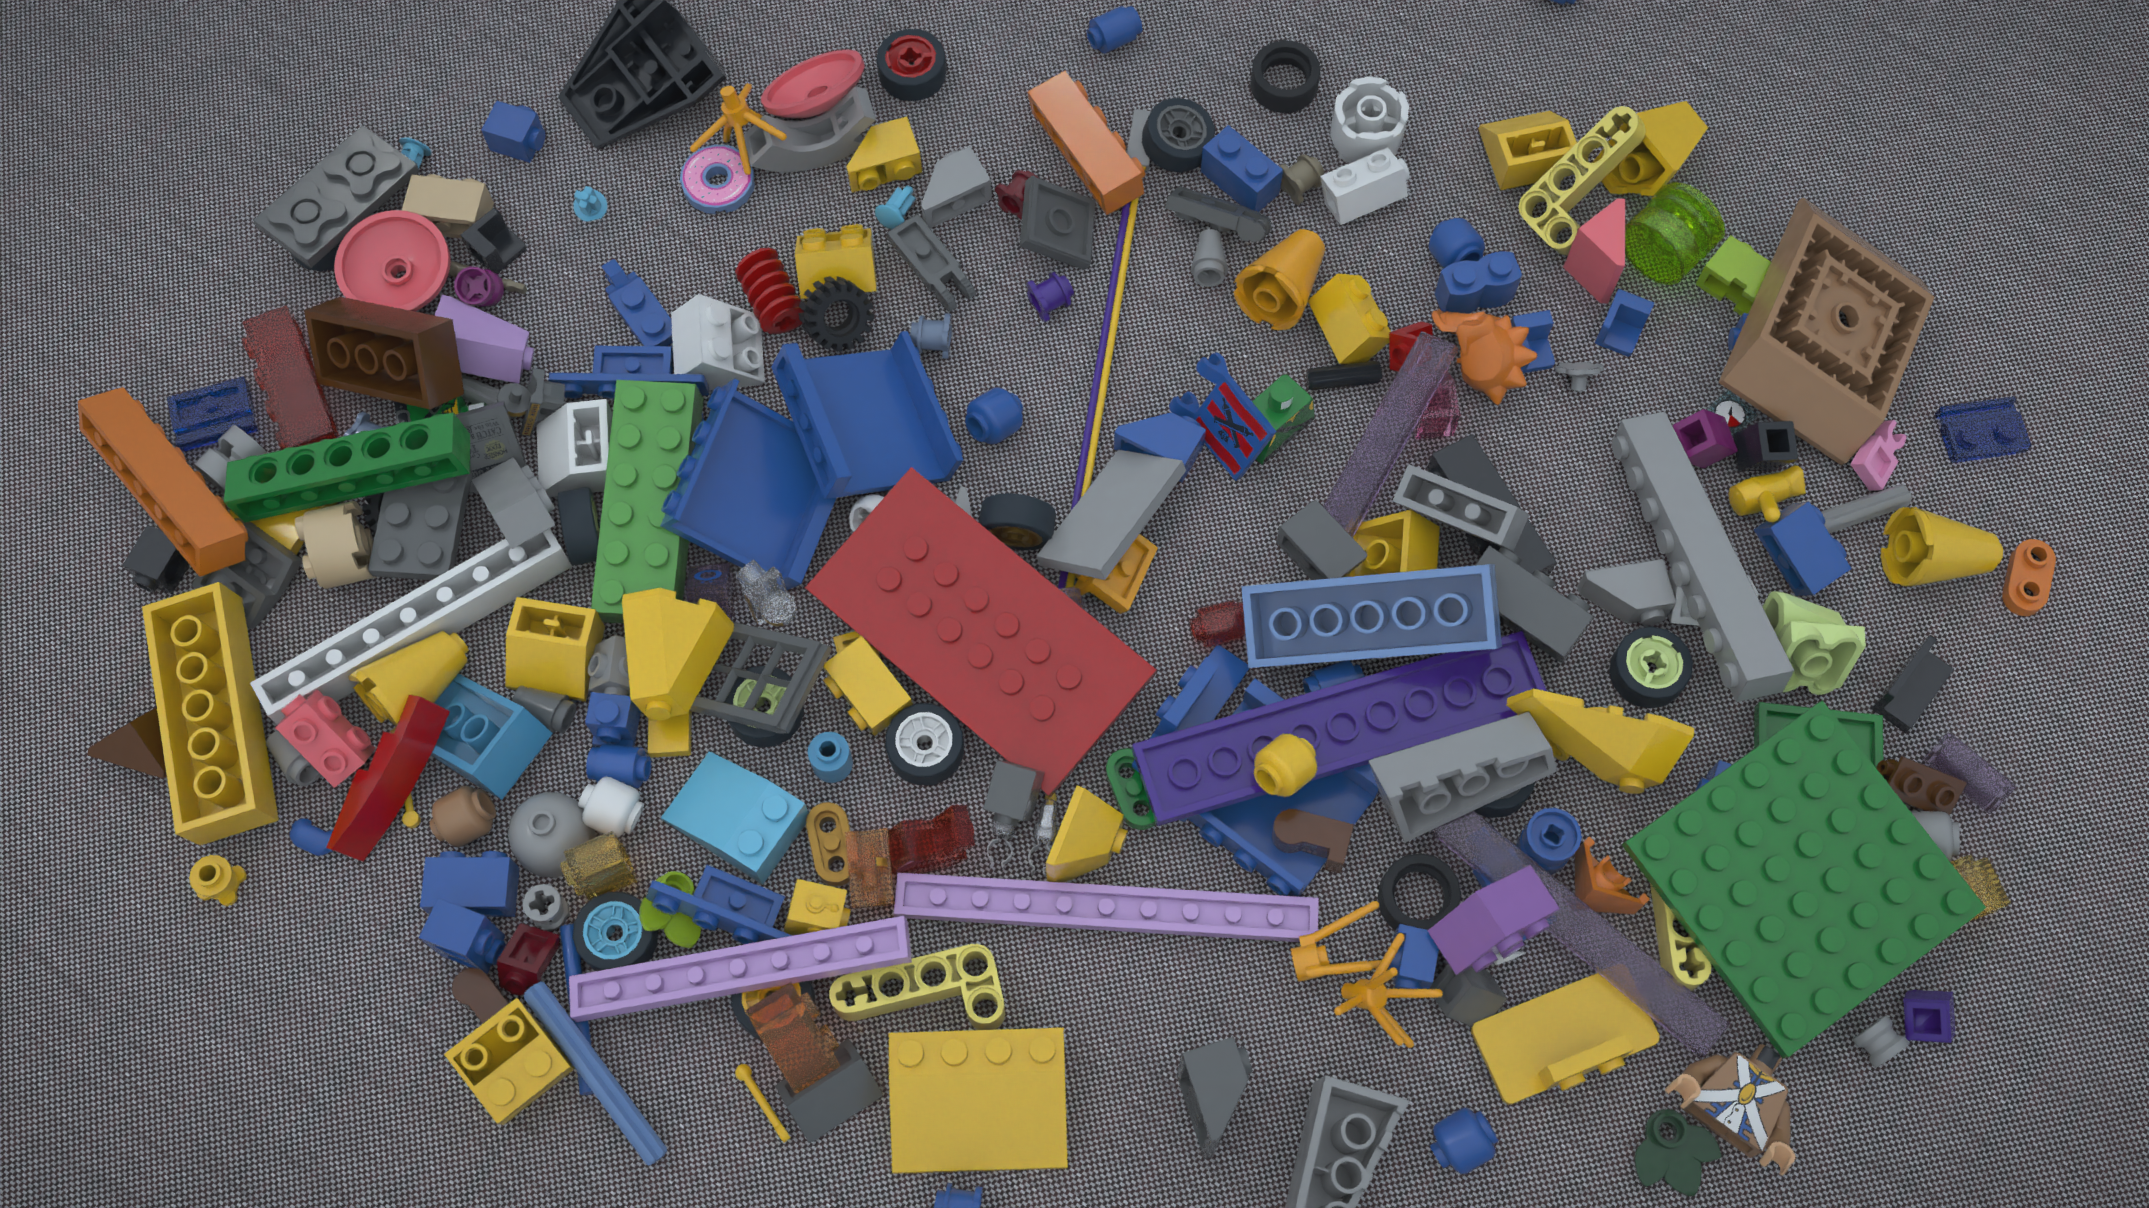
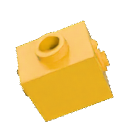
M797 879L783 932L794 936L847 926L851 912L850 908L844 907L847 890Z

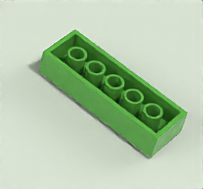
M616 380L591 609H596L601 620L605 623L624 624L623 594L664 588L675 591V599L683 601L689 541L660 526L665 516L661 508L670 491H676L681 478L677 477L679 466L687 455L691 456L696 443L692 442V437L702 421L704 401L696 384Z

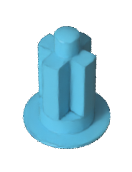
M412 138L399 139L400 145L403 146L401 153L414 161L418 169L423 157L432 154L430 148L420 141Z
M585 186L583 191L576 190L573 207L576 215L581 220H596L605 215L607 201L602 193L593 190L589 186Z
M910 186L904 187L903 190L897 187L885 205L876 207L875 216L883 226L892 230L904 222V216L916 199L911 195L913 189Z

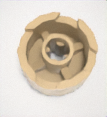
M356 501L304 513V516L295 518L296 532L301 541L305 540L308 555L302 557L305 573L308 579L316 578L319 586L324 589L376 578L368 571L373 547L370 528L364 529L358 521L356 515H361L363 511Z

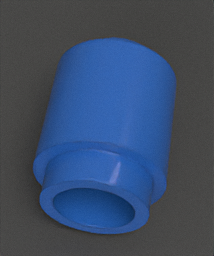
M1120 6L1091 19L1086 34L1092 48L1095 50L1099 49L1100 52L1106 54L1136 40L1137 35L1142 33L1143 27L1137 11L1132 6L1126 8Z
M1346 660L1311 671L1309 677L1302 679L1304 692L1307 694L1365 676L1358 664L1353 666L1350 660Z
M602 744L600 747H592L587 757L586 773L588 779L596 780L597 783L603 777H611L638 789L643 781L649 779L652 763L651 758L646 756L645 750L642 747Z

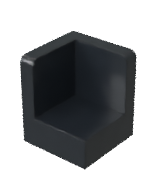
M496 208L491 209L461 234L470 255L485 269L497 274L527 250L525 243L507 227L502 214Z

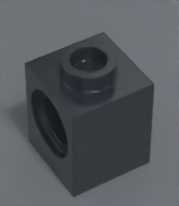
M147 525L122 566L134 576L132 582L138 587L151 593H155L158 588L173 594L190 564L162 530Z

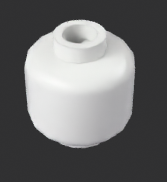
M603 777L596 786L588 784L579 799L578 807L584 809L582 820L586 826L612 838H618L624 832L630 834L640 818L644 804L639 802L640 794L635 788L611 777Z

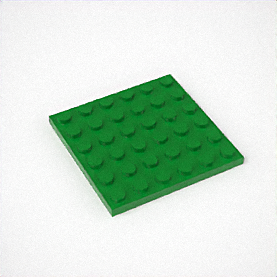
M1823 700L1621 844L1782 1058L1790 1057L1986 909L1978 896Z

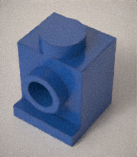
M591 692L585 724L593 735V746L600 747L602 744L635 746L641 711L631 701L630 696Z
M1399 924L1393 934V940L1398 933H1403L1405 939L1388 969L1395 967L1398 970L1397 975L1394 976V989H1429L1434 980L1439 948L1428 933V930Z

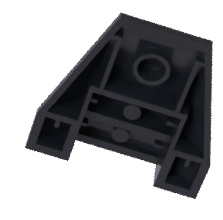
M618 0L558 98L595 148L600 150L699 103L727 77L718 59L686 18L669 0Z

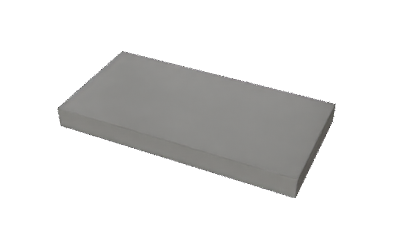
M1118 449L1054 532L1052 539H1049L1036 557L1040 566L1105 580L1186 472L1183 461Z

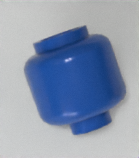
M1452 218L1440 222L1434 228L1428 247L1430 254L1444 269L1446 266L1458 261L1469 260L1477 262L1483 257L1485 243L1483 237L1466 219Z
M999 387L989 389L973 399L967 406L965 424L969 433L977 441L990 445L1002 442L1021 428L1023 423L1022 402L1014 393H1009L1005 389Z
M1463 1107L1434 1125L1433 1133L1436 1142L1431 1144L1430 1147L1443 1169L1451 1165L1456 1172L1465 1175L1494 1158L1496 1153L1494 1144L1499 1142V1139L1481 1110L1474 1113L1471 1109Z

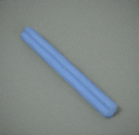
M541 981L531 986L525 992L524 1000L643 1161L649 1166L656 1163L666 1154L667 1147L547 985Z

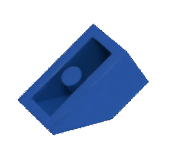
M1170 412L1118 426L1114 432V450L1118 451L1119 449L1182 460L1186 472L1179 482L1183 483L1204 447L1206 429L1202 428L1191 417H1180Z

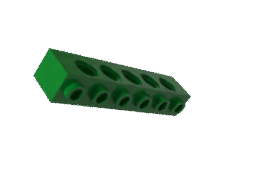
M452 412L437 414L430 418L412 422H401L393 426L371 431H361L357 434L335 439H324L317 443L299 447H288L272 453L248 456L244 459L227 462L224 503L245 523L470 474V433Z

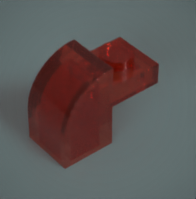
M952 805L932 820H902L884 833L882 837L890 875L928 872L950 867L968 859L966 850L974 846L975 843L973 838L974 828L969 819L967 805Z

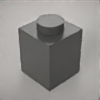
M997 760L983 809L994 812L993 820L1007 825L1017 826L1019 820L1031 821L1045 772L1009 761Z

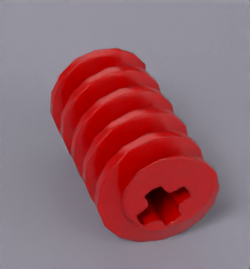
M759 248L746 255L738 263L735 270L736 278L741 283L743 292L747 295V301L752 306L753 313L759 320L761 329L769 334L789 332L803 324L799 320V313H804L799 307L801 299L795 296L796 289L789 283L790 277L783 271L784 264L781 260H778L777 251L772 248Z

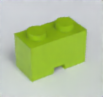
M1730 235L1705 265L1695 285L1719 301L1725 296L1734 302L1736 306L1733 310L1741 316L1743 313L1749 314L1771 261L1755 252L1749 244L1740 242Z

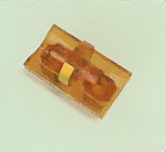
M879 828L869 831L845 832L852 909L895 905L888 829Z

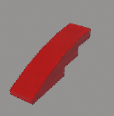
M409 695L395 732H383L368 771L357 769L326 848L363 862L387 831L413 790L434 750L450 713L449 710L420 696Z

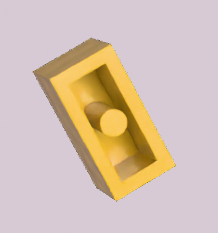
M1337 273L1308 300L1339 364L1367 362L1389 343V332L1391 331L1388 327V320L1385 314L1379 310L1371 295L1370 285L1361 275Z
M860 636L833 656L823 666L827 677L822 681L836 699L844 696L852 707L847 713L860 731L868 727L871 733L876 736L890 725L892 719L900 711L913 705L910 696L863 636Z

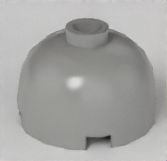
M543 792L529 797L517 807L510 819L507 835L512 854L527 871L539 877L557 878L565 875L564 872L570 871L575 866L578 868L586 861L593 849L595 830L584 824L582 820L584 809L578 807L577 800L563 793Z

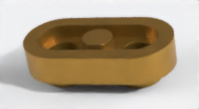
M831 802L820 803L810 810L806 818V828L815 869L819 878L824 883L830 886H842L849 883L855 877L858 869L849 821L845 811L839 805ZM827 821H832L836 824L835 829L829 833L823 832L821 830L822 825ZM833 861H843L845 863L844 868L839 872L831 871L830 865Z

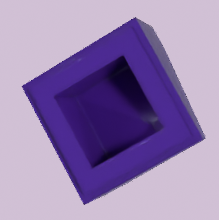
M1908 990L1903 998L1905 1038L1912 1041L1951 1043L1955 1035L1953 992Z

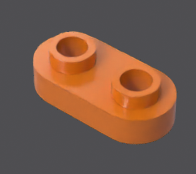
M2028 539L2020 543L2010 555L2002 598L2005 606L2016 615H2034L2048 601L2056 556L2047 543L2038 539ZM2031 553L2038 556L2040 561L2034 560ZM2024 588L2030 589L2033 596L2027 595Z

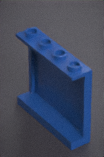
M734 378L723 387L717 386L712 392L707 403V407L711 411L707 420H702L693 434L692 442L696 443L691 456L687 455L679 466L677 477L681 478L676 491H670L662 505L661 511L665 513V516L660 526L787 591L802 584L836 498L824 499L794 422L738 392L736 389L740 381Z

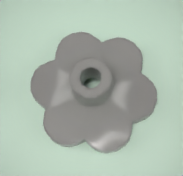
M1590 362L1560 363L1559 366H1555V372L1571 376V390L1575 391L1587 390V377L1604 371V365L1592 364Z

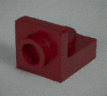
M520 923L497 960L499 986L514 995H524L531 986L541 982L542 975L560 946L559 935Z

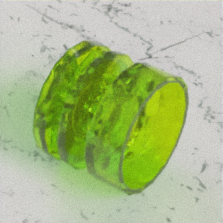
M1672 182L1665 185L1658 192L1657 196L1648 202L1646 208L1639 210L1625 224V255L1634 267L1647 278L1659 284L1671 286L1680 283L1696 267L1699 260L1705 258L1711 249H1714L1725 236V223L1717 207L1700 190L1686 183Z

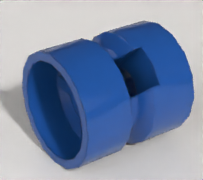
M1545 808L1535 813L1517 839L1516 853L1520 863L1524 868L1531 865L1536 874L1540 876L1553 875L1561 871L1580 846L1582 839L1580 826L1572 815L1558 808Z

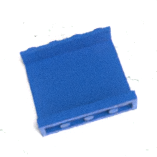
M908 331L901 332L889 350L804 359L798 343L782 345L771 368L824 499L891 490L911 467L930 483L950 481L963 462L962 450L954 439L948 425L947 415L941 409L934 393L933 382L924 370L919 350L914 346Z
M1254 678L1245 689L1243 701L1232 715L1284 699ZM1370 764L1309 781L1289 797L1265 794L1187 817L1180 821L1186 822L1188 819L1200 828V835L1208 843L1215 847L1223 845L1234 854L1232 856L1233 860L1246 871L1253 872L1255 869L1268 879L1266 884L1276 894L1300 897L1326 863L1327 859L1303 851L1295 853L1280 851L1272 840V829L1277 815L1287 809H1297L1355 825L1380 792Z

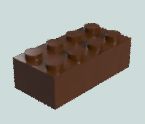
M337 297L304 310L317 384L426 409H432L464 394L453 319L344 297Z

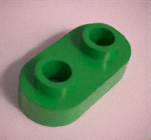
M1130 748L1119 749L1109 757L1106 764L1108 783L1119 811L1124 815L1123 820L1125 823L1137 830L1149 829L1156 825L1140 774L1132 767L1134 761L1132 750ZM1127 767L1133 770L1134 775L1130 778H1123L1120 776L1119 771ZM1143 804L1148 807L1149 812L1146 815L1140 816L1134 812V807Z

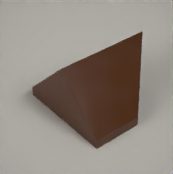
M157 707L89 747L87 756L162 779L165 778L167 774Z

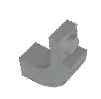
M855 86L832 109L813 119L785 121L763 115L760 118L761 120L785 133L787 138L786 140H780L753 125L744 134L750 165L773 172H800L827 166L849 156L858 149L863 141L861 133L876 120L867 89Z

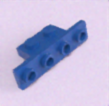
M595 345L593 373H549L548 379L549 382L565 384L564 397L580 398L583 394H598L603 398L614 399L616 380L696 384L702 396L709 395V385L704 375L673 374L674 359L671 346Z
M1217 645L1210 655L1203 660L1198 669L1190 665L1177 684L1183 689L1178 697L1175 699L1169 695L1157 711L1156 716L1161 721L1150 739L1213 721L1249 670L1248 664L1222 646ZM1134 759V761H1133V763H1132V767H1133L1135 770L1138 771V768H1137V765H1136V762H1135V759Z
M706 865L694 895L652 880L646 899L652 901L653 907L657 910L672 915L680 912L692 917L693 923L701 928L712 931L720 928L733 934L732 938L741 944L793 936L773 928L785 896L709 865Z

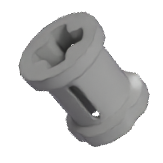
M536 885L530 888L524 896L523 910L526 916L536 926L546 931L559 929L569 917L570 911L567 901L551 885ZM551 901L552 904L548 906V913L543 915L541 912L545 910L544 903Z

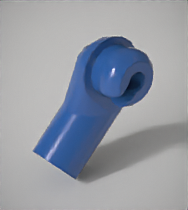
M305 818L298 819L292 824L289 836L296 847L315 856H323L333 851L326 848L333 829L325 832L311 825V820Z

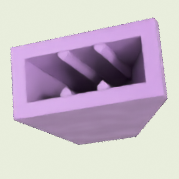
M442 295L434 316L453 319L461 373L519 384L523 369L531 370L534 348L527 347L529 331L451 296Z

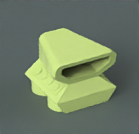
M1771 592L1762 607L1794 669L1783 692L1795 690L1799 686H1807L1812 694L1821 695L1829 693L1836 688H1841L1866 647L1865 627L1846 625L1837 611L1784 592Z

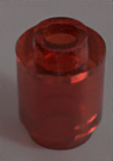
M1229 600L1195 609V618L1190 619V628L1195 642L1201 641L1205 648L1243 639L1245 634L1243 601L1235 603L1234 600Z

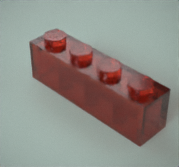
M285 305L242 321L247 337L242 338V343L251 360L255 359L258 368L253 369V374L262 391L266 390L269 399L264 401V405L272 422H278L281 431L276 432L275 436L281 450L288 447H299L317 443L324 439L339 438L340 434L322 385L317 384L314 363L301 327L288 306Z

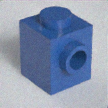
M496 100L481 129L490 151L528 163L531 162L536 151L541 150L545 142V130L542 127L538 114L531 108L523 105L513 106Z

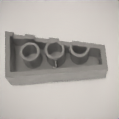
M1530 712L1368 760L1383 804L1404 843L1557 772L1552 747Z
M1327 1075L1315 1081L1312 1087L1285 1208H1355L1363 1191L1367 1189L1374 1175L1372 1173L1383 1151L1386 1150L1393 1136L1392 1132L1400 1116L1404 1114L1410 1100Z

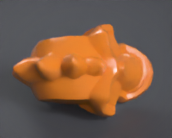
M1437 309L1432 312L1433 321L1440 331L1451 332L1457 335L1461 358H1457V363H1461V373L1464 382L1474 390L1483 392L1494 404L1499 405L1507 389L1522 388L1527 385L1521 367L1537 358L1535 351L1522 346L1529 333L1528 327H1512L1508 315L1500 318L1491 314H1485L1484 311L1467 314L1443 312Z

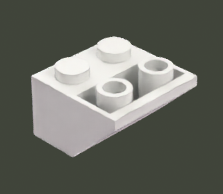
M697 294L671 313L674 374H702L707 380L709 390H714L717 386L723 387L734 378L740 381L737 387L757 386L765 382L762 332L759 320L753 312Z
M607 399L566 403L537 424L538 481L549 497L558 496V492L585 487L591 488L592 493L604 491L613 415Z

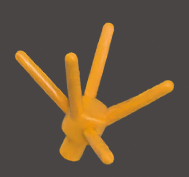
M750 83L745 84L738 96L734 87L728 85L720 91L724 101L721 105L723 115L690 146V151L696 152L723 126V141L728 143L732 127H734L743 170L746 175L751 174V167L742 126L751 122L780 140H786L787 135L761 120L762 115L748 107L746 98L752 89Z
M1398 933L1370 980L1360 979L1355 984L1347 982L1342 986L1341 995L1347 1001L1336 1007L1334 1013L1339 1016L1354 1007L1369 1010L1398 1046L1404 1043L1408 1048H1412L1414 1046L1413 1040L1384 1008L1388 998L1442 997L1443 992L1441 989L1386 988L1384 983L1398 973L1395 967L1387 970L1405 939L1403 933Z

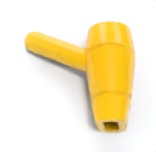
M1794 465L1781 472L1745 479L1730 487L1728 492L1730 505L1739 516L1762 512L1766 521L1776 522L1781 515L1778 503L1791 497L1806 494L1804 472L1801 467Z

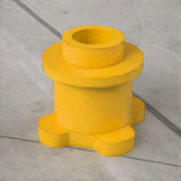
M209 855L202 857L194 864L190 871L189 880L191 887L202 900L215 899L219 900L224 906H230L237 901L238 896L236 892L240 883L246 879L247 874L241 866L236 865L232 867L225 858L219 855Z

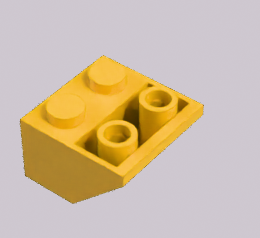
M1551 111L1482 124L1478 128L1500 190L1536 183L1577 143L1569 120Z
M852 224L841 227V231L828 233L823 228H813L805 230L803 235L797 236L795 261L800 298H808L804 295L805 291L808 289L813 293L816 290L813 283L820 281L822 284H825L824 278L830 276L834 280H836L837 276L843 277L864 292L877 291L871 228L863 229V225Z
M516 597L506 633V688L517 690L522 685L527 688L568 695L569 699L586 701L590 682L588 674L589 661L594 655L595 645L602 642L605 625L596 609Z
M515 998L444 1054L494 1121L505 1125L575 1069L548 1032L518 998Z

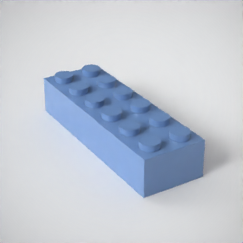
M1495 564L1241 586L1248 668L1487 650L1502 647Z

